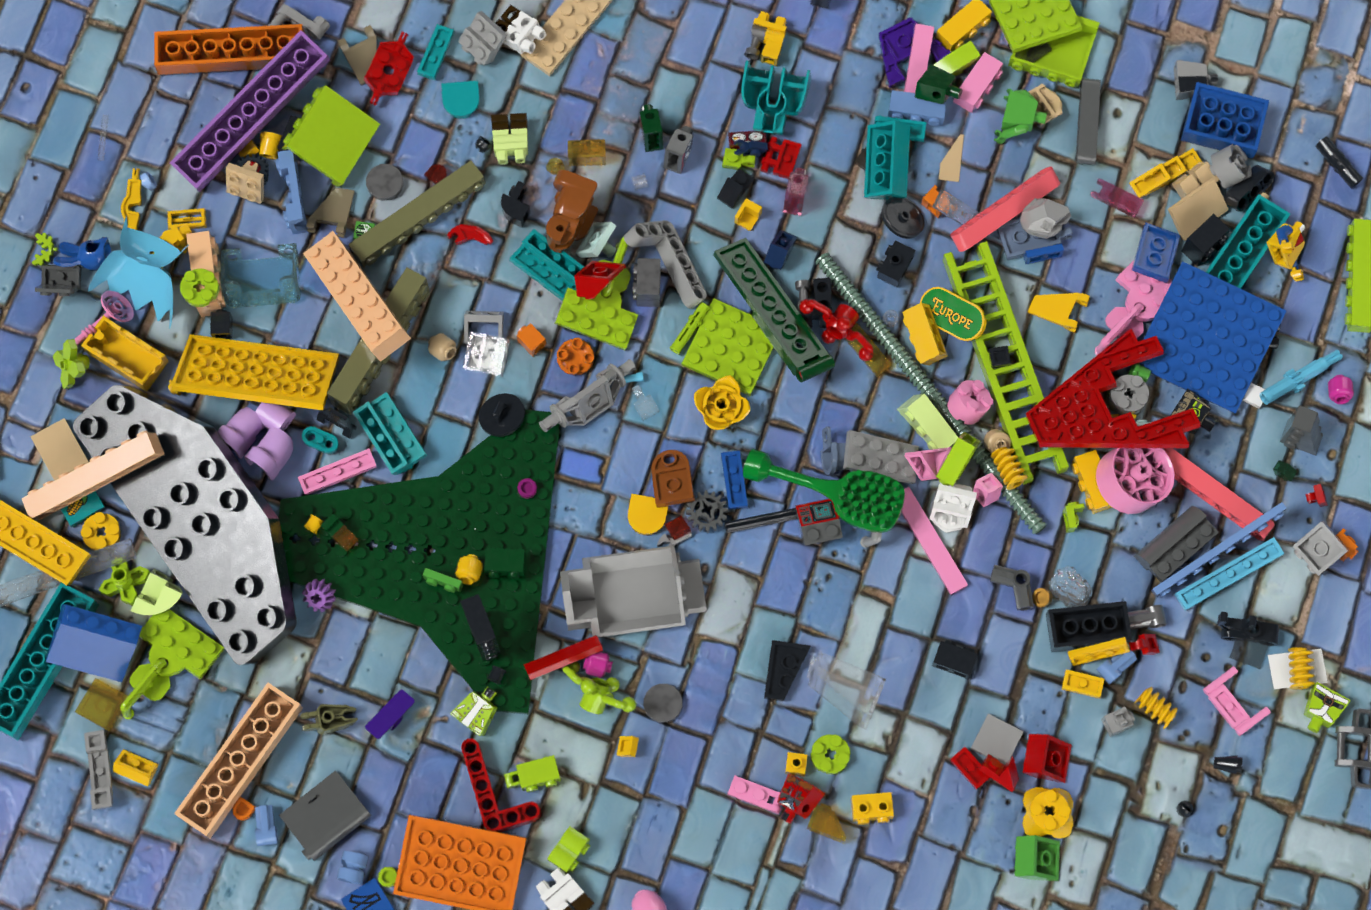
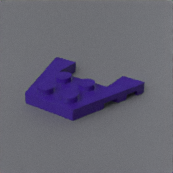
M911 17L878 34L889 88L905 80L897 64L910 58L914 28L917 23ZM932 37L930 52L935 61L938 62L950 54L951 51L945 49L941 45L942 43Z

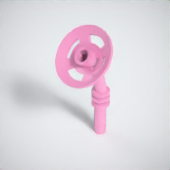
M105 291L102 294L101 304L106 311L105 317L108 319L114 318L120 322L132 320L134 317L133 307L123 295L115 291ZM103 315L92 325L89 324L88 328L85 327V331L82 330L81 334L75 338L77 346L81 344L88 337L89 334L93 335L96 333V329L94 327L97 325V323L100 321Z

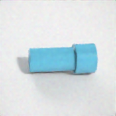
M642 372L624 377L626 383L644 381Z

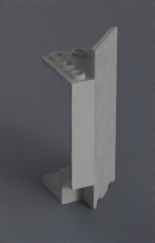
M674 546L582 558L583 568L560 571L568 631L591 628L592 636L605 637L686 625L685 618L688 617V614L707 612L699 559L680 561L679 552L675 553Z

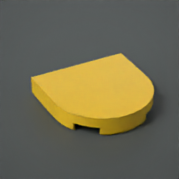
M631 494L628 522L636 533L646 536L653 535L665 525L668 506L657 508L654 497Z

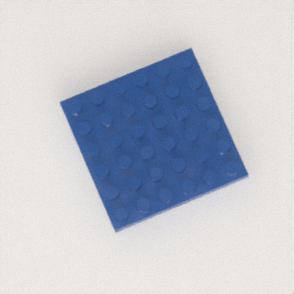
M1182 261L1143 339L1157 336L1164 354L1140 362V365L1150 369L1151 374L1184 390L1188 388L1197 396L1236 414L1286 310Z

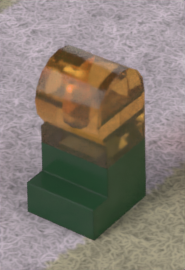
M334 514L330 515L320 525L322 530L347 552L359 541Z

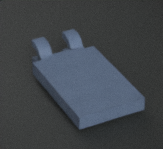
M1020 218L1010 220L997 229L1007 260L1024 256L1025 251L1061 244V240L1072 239L1073 234L1071 227H1067L1048 239L1033 236L1022 229Z

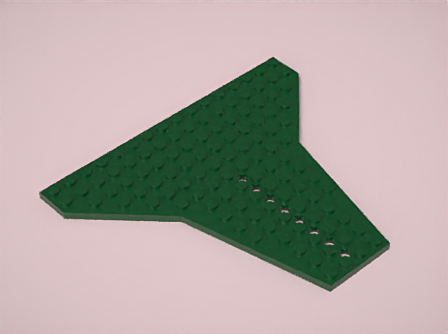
M525 410L524 422L518 430L503 437L490 435L439 476L281 499L278 518L291 583L306 587L314 579H318L319 582L325 579V584L331 583L330 589H335L333 595L337 599L421 627L473 691L482 695L488 686L497 693L491 701L497 707L496 712L529 715L532 680H530L524 664L534 661L560 431V424L558 423L547 432H544L539 422L551 415V412ZM526 478L532 479L537 486L535 496L529 499L522 498L517 489L518 483ZM311 514L323 522L330 515L334 514L345 525L343 534L336 538L339 544L331 547L329 540H332V538L322 530L321 526L317 534L310 532L304 527ZM294 535L301 538L296 544H293V541L290 540ZM316 536L320 541L316 542L313 546L309 540ZM351 540H355L358 543V546H354V549H350V545H348V542H351ZM371 541H374L377 547L373 548V551H370L369 547H367V544H370ZM390 543H393L394 546H397V548L393 549L392 552H389V550L386 548V546L390 545ZM409 545H413V548H416L411 554H408V551L405 550ZM428 547H432L435 550V553H431V556H427V552H424ZM486 548L525 549L524 577L520 576L519 579H510L508 576L490 578L488 577L489 575H485ZM469 554L477 556L483 564L479 580L471 585L463 584L461 592L455 591V593L446 591L444 586L438 584L437 586L427 584L423 577L424 570L427 568L458 579L455 571L459 559ZM477 594L481 598L501 652L498 658L492 661L482 660L460 603L461 600ZM492 665L502 668L507 672L501 681V685L487 679L493 668Z

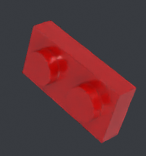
M966 747L962 748L950 759L951 763L976 790L990 779L989 776L979 770L981 764Z

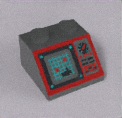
M824 499L795 505L801 539L804 545L843 538L839 516L835 512L832 500Z

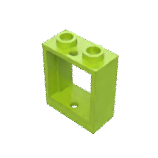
M963 432L957 438L936 476L939 478V482L953 487L959 481L981 441Z

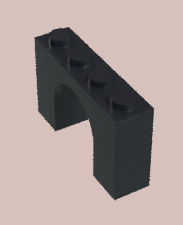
M479 594L461 600V606L482 660H495L501 652Z

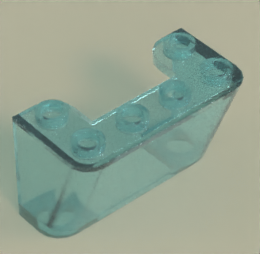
M297 243L278 245L280 257L243 260L240 248L221 250V288L225 303L231 308L295 303L299 301L301 289ZM290 249L293 250V253L287 254L283 251ZM230 254H234L237 257L234 259H230L227 256Z

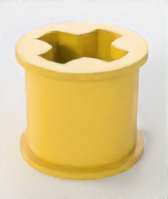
M311 514L304 527L310 532L317 534L323 521Z

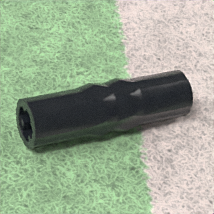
M1328 136L1321 139L1315 145L1329 165L1334 168L1335 172L1342 177L1350 188L1355 187L1363 180V177Z

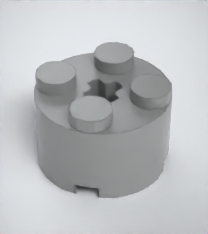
M1231 144L1211 155L1212 165L1210 166V171L1214 176L1217 175L1223 188L1231 187L1251 176V167L1245 163L1248 159L1238 145L1233 146Z
M1123 375L1115 380L1117 387L1109 390L1107 396L1108 405L1114 413L1119 415L1129 412L1138 415L1148 401V387L1140 376Z

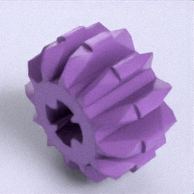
M314 579L306 585L302 594L305 596L303 601L308 602L307 608L312 606L314 612L318 609L324 612L326 608L330 609L332 607V602L336 600V597L333 595L335 589H330L331 583L325 584V579H322L320 582L318 579Z

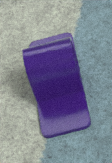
M399 690L366 724L365 729L376 739H380L389 729L392 731L400 724L403 714L415 703V700L404 690Z

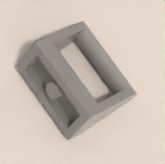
M465 312L464 343L472 342L473 336H469L470 322L498 323V337H483L503 340L504 312ZM482 339V341H491V340H492V339Z

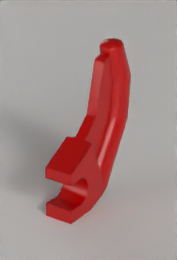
M460 224L452 228L447 234L449 239L454 235L458 236L455 240L456 245L468 240H476L484 245L493 243L489 232L474 225Z

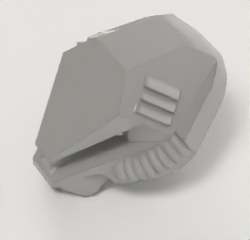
M1035 198L1022 211L1020 223L1022 229L1027 233L1048 239L1057 235L1062 230V225L1067 224L1071 213L1067 206L1049 199Z

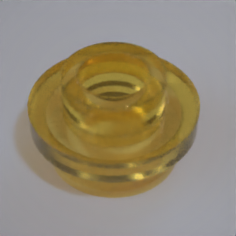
M552 158L546 164V170L551 174L557 175L559 170H565V165L561 159Z

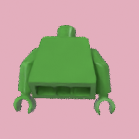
M1010 88L1006 90L1008 96H1004L1007 105L1002 121L1001 130L1003 131L996 130L994 132L996 136H999L994 139L998 144L1004 143L1008 138L1032 131L1034 122L1045 124L1047 113L1037 111L1038 101L1027 90L1012 91Z

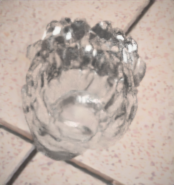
M1067 565L1065 568L1058 569V574H1054V578H1051V581H1049L1052 595L1059 598L1066 607L1087 605L1089 598L1092 597V588L1087 580L1078 574L1074 567Z

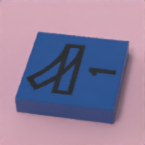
M375 878L340 899L346 910H394Z

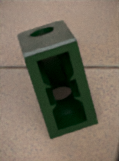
M931 64L917 81L915 98L944 104L949 97L959 99L962 89L955 86V75Z
M646 104L642 107V111H640V124L645 152L664 150L658 109H653V105Z

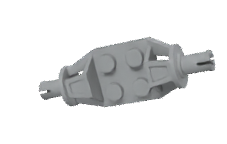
M629 359L618 368L613 364H609L607 369L596 375V381L578 392L574 397L569 398L565 396L557 404L550 405L551 415L539 422L542 430L547 432L558 423L564 428L568 425H585L614 405L620 387L626 385L624 377L633 370H636L633 361ZM570 412L573 416L566 417L564 413Z

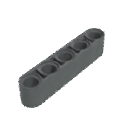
M1082 78L1080 83L1076 163L1095 165L1101 87V80Z

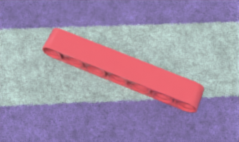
M1050 166L1042 169L954 230L950 236L958 251L968 250L1021 213L1035 198H1042L1057 188L1061 183L1053 167Z
M1164 448L1174 468V479L1238 526L1244 528L1263 515V513L1176 450ZM1272 520L1268 521V527L1260 532L1255 530L1251 535L1260 541H1264L1275 526Z

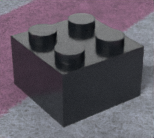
M1212 214L1187 238L1181 252L1196 266L1201 262L1205 264L1212 257L1211 254L1215 250L1219 251L1224 246V242L1228 239L1227 234L1230 228L1215 214Z

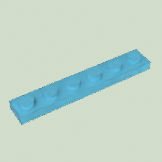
M1273 537L1175 593V596L1184 611L1283 556L1285 553Z

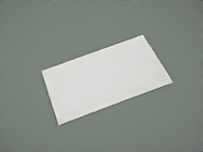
M1322 649L1310 650L1313 651V654L1308 655V658H1312L1314 661L1308 663V665L1313 666L1314 669L1310 670L1309 673L1314 674L1315 677L1310 678L1309 681L1320 684L1328 683ZM1292 652L1268 655L1274 689L1290 688L1293 683L1289 682V679L1293 677L1289 674V670L1294 669L1289 667V662L1293 660L1288 658V655L1292 654Z

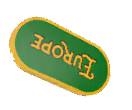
M942 287L930 288L923 294L920 303L930 305L937 327L960 340L971 341L977 339L986 329L987 321L983 309L948 289Z

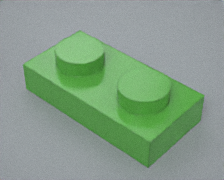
M427 568L424 570L423 577L427 584L444 586L446 591L455 593V591L461 592L463 588L461 580Z

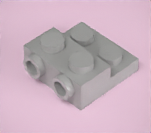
M480 11L477 12L471 25L465 28L458 42L462 45L463 51L471 53L475 57L476 63L486 65L493 62L507 34L484 12Z
M1321 521L1293 545L1296 556L1301 560L1304 559L1308 564L1307 568L1310 572L1318 576L1349 551L1324 521Z

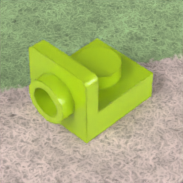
M1071 502L1064 507L1063 516L1066 533L1074 532L1077 526H1079V518L1075 513L1082 512L1085 508L1084 504Z

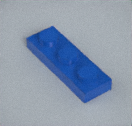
M740 450L721 453L728 509L748 508Z

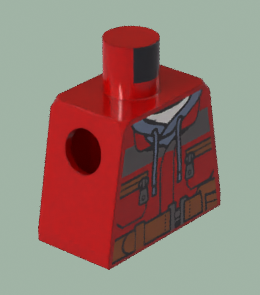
M789 773L777 800L778 804L786 808L780 819L791 824L796 814L804 819L808 818L825 793L814 785Z

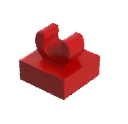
M1321 484L1313 486L1315 492L1305 494L1309 504L1318 502L1320 507L1328 505Z

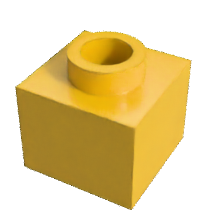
M788 752L785 774L790 773L805 777L807 754ZM799 760L800 765L794 766L793 761Z

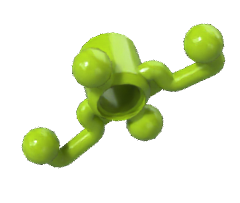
M578 661L562 667L563 672L574 683L581 685L580 688L583 696L579 705L584 710L594 714H603L606 704L628 713L635 710L636 701L633 698L626 697L622 701L614 699L612 692H616L620 687L617 678L610 677L605 681L601 678L579 677L576 674L580 670Z

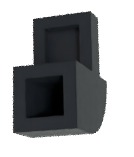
M518 181L516 186L513 185L511 187L509 196L504 193L502 194L501 206L505 218L522 228L531 211L529 205L521 202L526 191L525 183Z

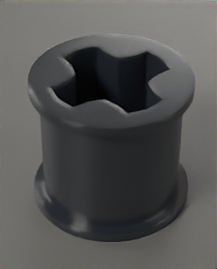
M492 665L493 668L487 679L501 685V681L507 672L502 668Z

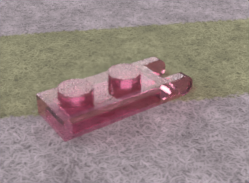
M1098 179L1097 184L1102 186L1100 193L1092 191L1090 196L1135 218L1144 200L1102 179Z

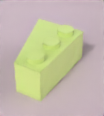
M925 393L913 395L897 409L916 430L917 434L926 441L930 450L948 448L956 442L958 436Z

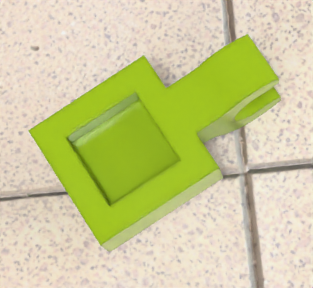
M725 148L722 168L734 170L741 169V166L755 168L756 156L734 154L736 149Z

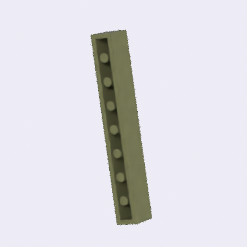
M469 161L349 243L351 252L363 268L367 265H372L378 257L388 254L394 246L404 243L410 235L419 233L423 226L435 222L439 215L452 210L455 204L464 202L471 193L480 191L485 184L484 176L474 163Z

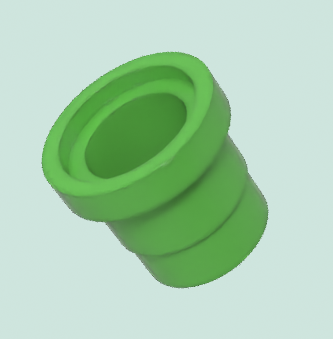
M1137 363L1131 366L1128 375L1140 376L1146 383L1151 370Z

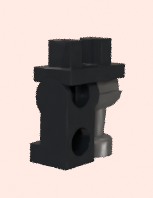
M830 278L813 279L814 298L812 299L808 298L807 290L810 289V281H796L795 289L799 291L797 310L811 329L813 328L812 320H819L820 328H826L822 312L814 308L810 314H804L800 311L799 305L805 299L816 300L832 310Z

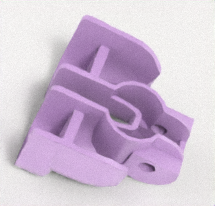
M261 402L256 411L249 407L239 410L217 432L241 459L256 440L257 434L263 428H267L268 432L257 446H253L244 458L250 466L255 463L261 467L269 480L273 481L292 454L293 441L284 431L295 418L296 413L285 405Z

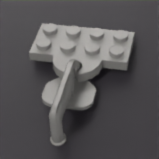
M850 430L846 436L843 469L871 471L891 477L899 482L914 484L916 473L904 455L907 452L918 451L919 446ZM872 532L871 537H862L860 540L861 546L867 548L879 543L882 533Z

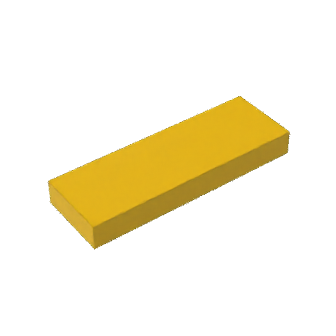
M1123 637L1068 651V655L1072 665L1076 666L1128 653L1130 649L1126 638Z

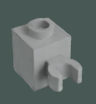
M1126 707L1107 714L1101 719L1110 737L1134 725L1133 714L1130 710L1127 711Z

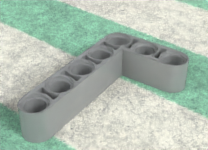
M663 220L637 223L624 235V240L630 247L656 246L679 296L687 308L694 309L706 299V291L671 222Z

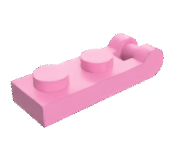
M734 776L727 795L780 814L781 805L777 803L780 792ZM769 796L775 798L773 804L767 803Z

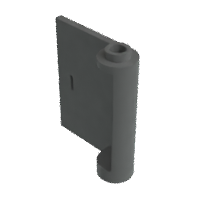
M335 770L279 816L303 846L304 850H302V853L308 860L312 858L315 861L371 817V814Z

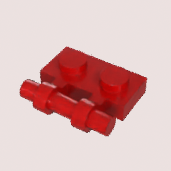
M772 136L770 142L767 143L768 150L765 157L761 160L762 166L760 171L767 173L769 167H773V175L790 180L802 144L784 139L782 145L777 144L778 138ZM774 152L779 153L777 160L772 159Z

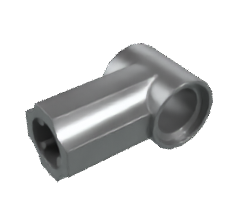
M1154 605L1147 607L1145 610L1128 612L1131 630L1144 627L1158 628L1167 625L1163 605Z

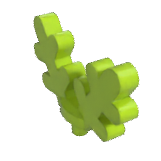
M37 233L35 235L38 239L36 243L41 245L44 250H41V256L35 255L36 259L32 261V264L42 267L44 261L47 263L51 262V257L55 251H58V248H54L51 236L48 237L46 233L42 235Z

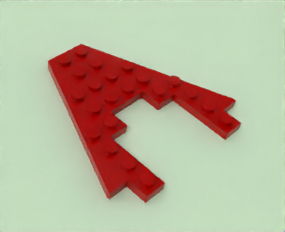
M1132 329L1126 331L1026 413V419L1039 447L1189 448V442L1184 433L1200 428V421L1193 408L1139 427L1131 412L1112 418L1101 396V392L1117 387L1111 372L1164 354L1157 336L1138 342Z

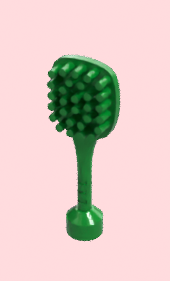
M751 449L744 465L743 477L759 483L772 476L823 494L832 500L835 512L842 520L863 530L877 533L891 530L898 521L903 509L905 491L902 484L891 477L879 473L857 470L849 472L839 480L820 479L775 466L768 453L756 449Z

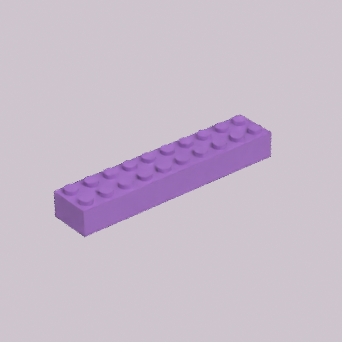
M300 30L189 142L170 164L201 192L330 61L328 55Z

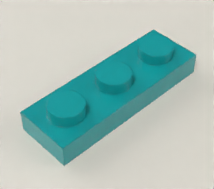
M439 24L436 25L417 70V75L435 81L455 33L453 29Z

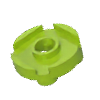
M194 269L184 274L180 283V292L191 306L204 307L217 298L219 283L212 272L206 269ZM198 284L205 286L200 292H197L195 288Z
M828 734L821 736L813 744L811 761L817 770L834 775L843 771L850 759V749L846 741L839 735ZM829 749L836 753L832 760L830 757H825Z

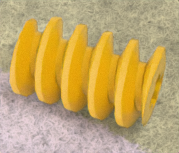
M1001 447L991 454V458L994 459V464L997 466L998 472H1000V477L1004 479L1003 483L1007 486L1006 489L1012 490L1023 484L1028 476L1021 475L1025 470L1024 468L1018 469L1021 466V462H1015L1018 456H1011L1015 449Z
M1301 647L1289 648L1288 651L1292 652V654L1288 655V658L1293 660L1289 662V667L1294 668L1289 670V674L1293 676L1289 679V682L1293 683L1290 689L1302 690L1315 685V682L1309 681L1310 678L1315 677L1314 674L1309 673L1314 667L1308 665V663L1314 661V659L1308 658V655L1313 654V651Z
M1149 687L1144 690L1134 704L1140 701L1139 709L1146 706L1145 714L1153 712L1151 719L1159 717L1157 724L1159 725L1164 722L1163 729H1165L1175 718L1178 708L1175 707L1170 710L1172 703L1169 702L1164 705L1166 698L1162 697L1158 700L1159 692L1152 694L1153 687Z

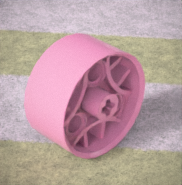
M1114 448L1101 458L1096 469V481L1101 495L1111 507L1126 514H1138L1146 511L1166 498L1174 485V468L1169 456L1162 448Z

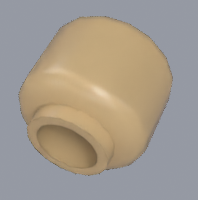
M443 333L430 338L428 351L431 355L440 361L450 360L454 357L457 350L454 340Z
M999 429L987 432L983 440L985 448L990 453L1001 447H1007L1008 449L1011 447L1010 437Z

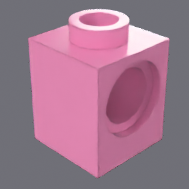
M989 473L976 480L973 492H977L976 499L983 507H986L999 500L1003 485L992 473Z

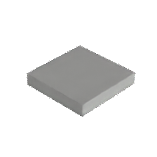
M988 714L970 749L985 757L989 754L1005 765L1010 760L1024 731Z

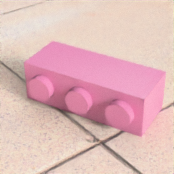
M984 52L960 86L962 89L960 98H954L953 102L971 113L975 108L979 109L984 101L982 99L983 96L991 92L994 80L998 81L1002 76L1003 63Z

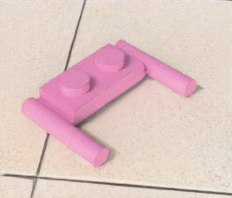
M1233 666L1207 685L1203 692L1231 728L1235 729L1236 733L1241 736L1271 712L1265 707L1253 717H1249L1223 684L1238 673V670Z

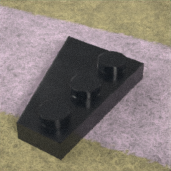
M772 640L764 699L784 701L811 647L810 645Z

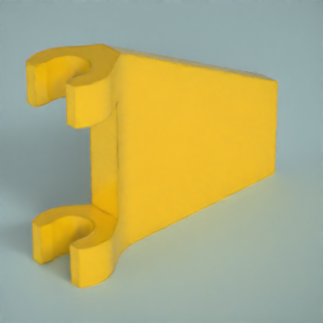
M1084 293L1035 295L1028 313L1075 333L1078 322L1069 319L1076 302L1087 307L1090 296Z

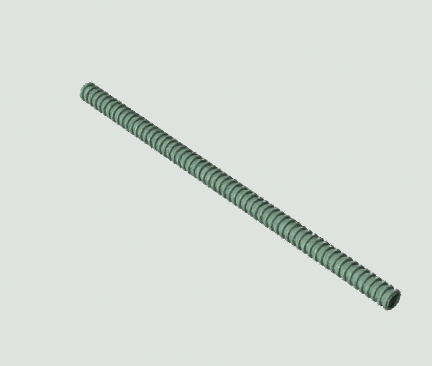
M824 253L819 256L815 264L819 265V269H823V274H827L826 277L830 278L831 283H834L833 286L837 287L838 292H841L840 295L844 296V300L848 301V305H852L851 307L859 314V318L863 319L862 322L866 323V327L870 328V332H873V336H877V341H881V346L884 345V349L888 350L887 353L892 355L891 358L895 359L896 364H899L898 367L902 368V372L906 373V377L910 378L909 381L914 382L913 386H917V391H921L920 394L925 393L958 437L963 432L975 437L976 435L971 433L972 430L968 429V425H964V421L956 420L950 414L947 407L948 401H945L946 398L942 397V393L938 392L939 389L934 387V383L931 384V379H927V374H923L924 371L920 370V366L916 365L917 362L915 360H912L913 357L909 356L908 351H905L906 348L902 347V343H898V338H894V333H890L891 330L887 329L886 324H883L884 321L880 320L879 315H876L877 312L873 311V307H869V302H865V297L858 293L859 290L854 288L855 285L851 284L850 279H847L848 276L844 275V271H840V266H836L837 263L833 262L832 257H829L830 254ZM980 443L972 459L976 460V464L980 465L979 468L984 470V474L992 473L1003 485L1002 496L1006 497V501L1010 502L1009 505L1014 507L1013 510L1017 511V515L1021 516V520L1025 521L1024 524L1029 526L1028 529H1032V534L1042 531L1047 523L1042 521V517L1039 518V513H1035V508H1031V503H1027L1028 500L1023 498L1024 495L1020 494L1019 489H1006L1007 486L1003 483L1004 479L1000 477V472H998L997 466L994 464V459L990 457V453L986 452L987 449L983 448V444Z

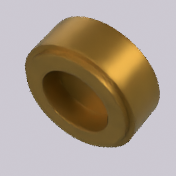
M1038 588L1032 594L1033 603L1037 607H1047L1053 599L1051 591L1047 588Z

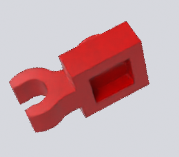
M1142 634L1138 636L1139 639L1136 642H1129L1131 651L1141 649L1143 655L1160 653L1155 634Z

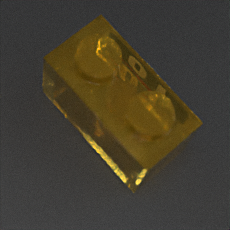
M605 139L568 140L569 166L606 165Z

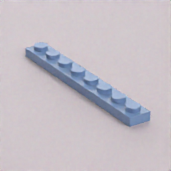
M1283 502L1151 590L1154 596H1165L1171 592L1170 587L1175 584L1180 586L1186 582V576L1191 573L1193 575L1198 574L1204 569L1202 567L1207 562L1210 565L1220 559L1219 554L1224 551L1226 554L1236 548L1234 544L1240 540L1244 543L1252 537V532L1255 530L1260 532L1268 527V521L1271 519L1277 521L1283 517V511L1286 510Z

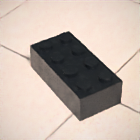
M1126 601L1048 609L1046 613L1051 652L1075 650L1123 637L1126 638L1128 644L1132 640Z

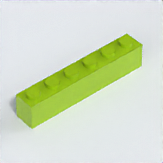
M1354 219L1347 227V236L1350 237L1346 247V253L1349 254V260L1346 262V271H1349V277L1345 283V288L1348 289L1345 307H1348V313L1345 314L1344 323L1347 325V331L1370 333L1371 220Z

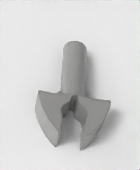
M686 530L673 538H668L664 534L659 539L657 547L664 543L669 544V546H675L691 537L692 533L690 530Z

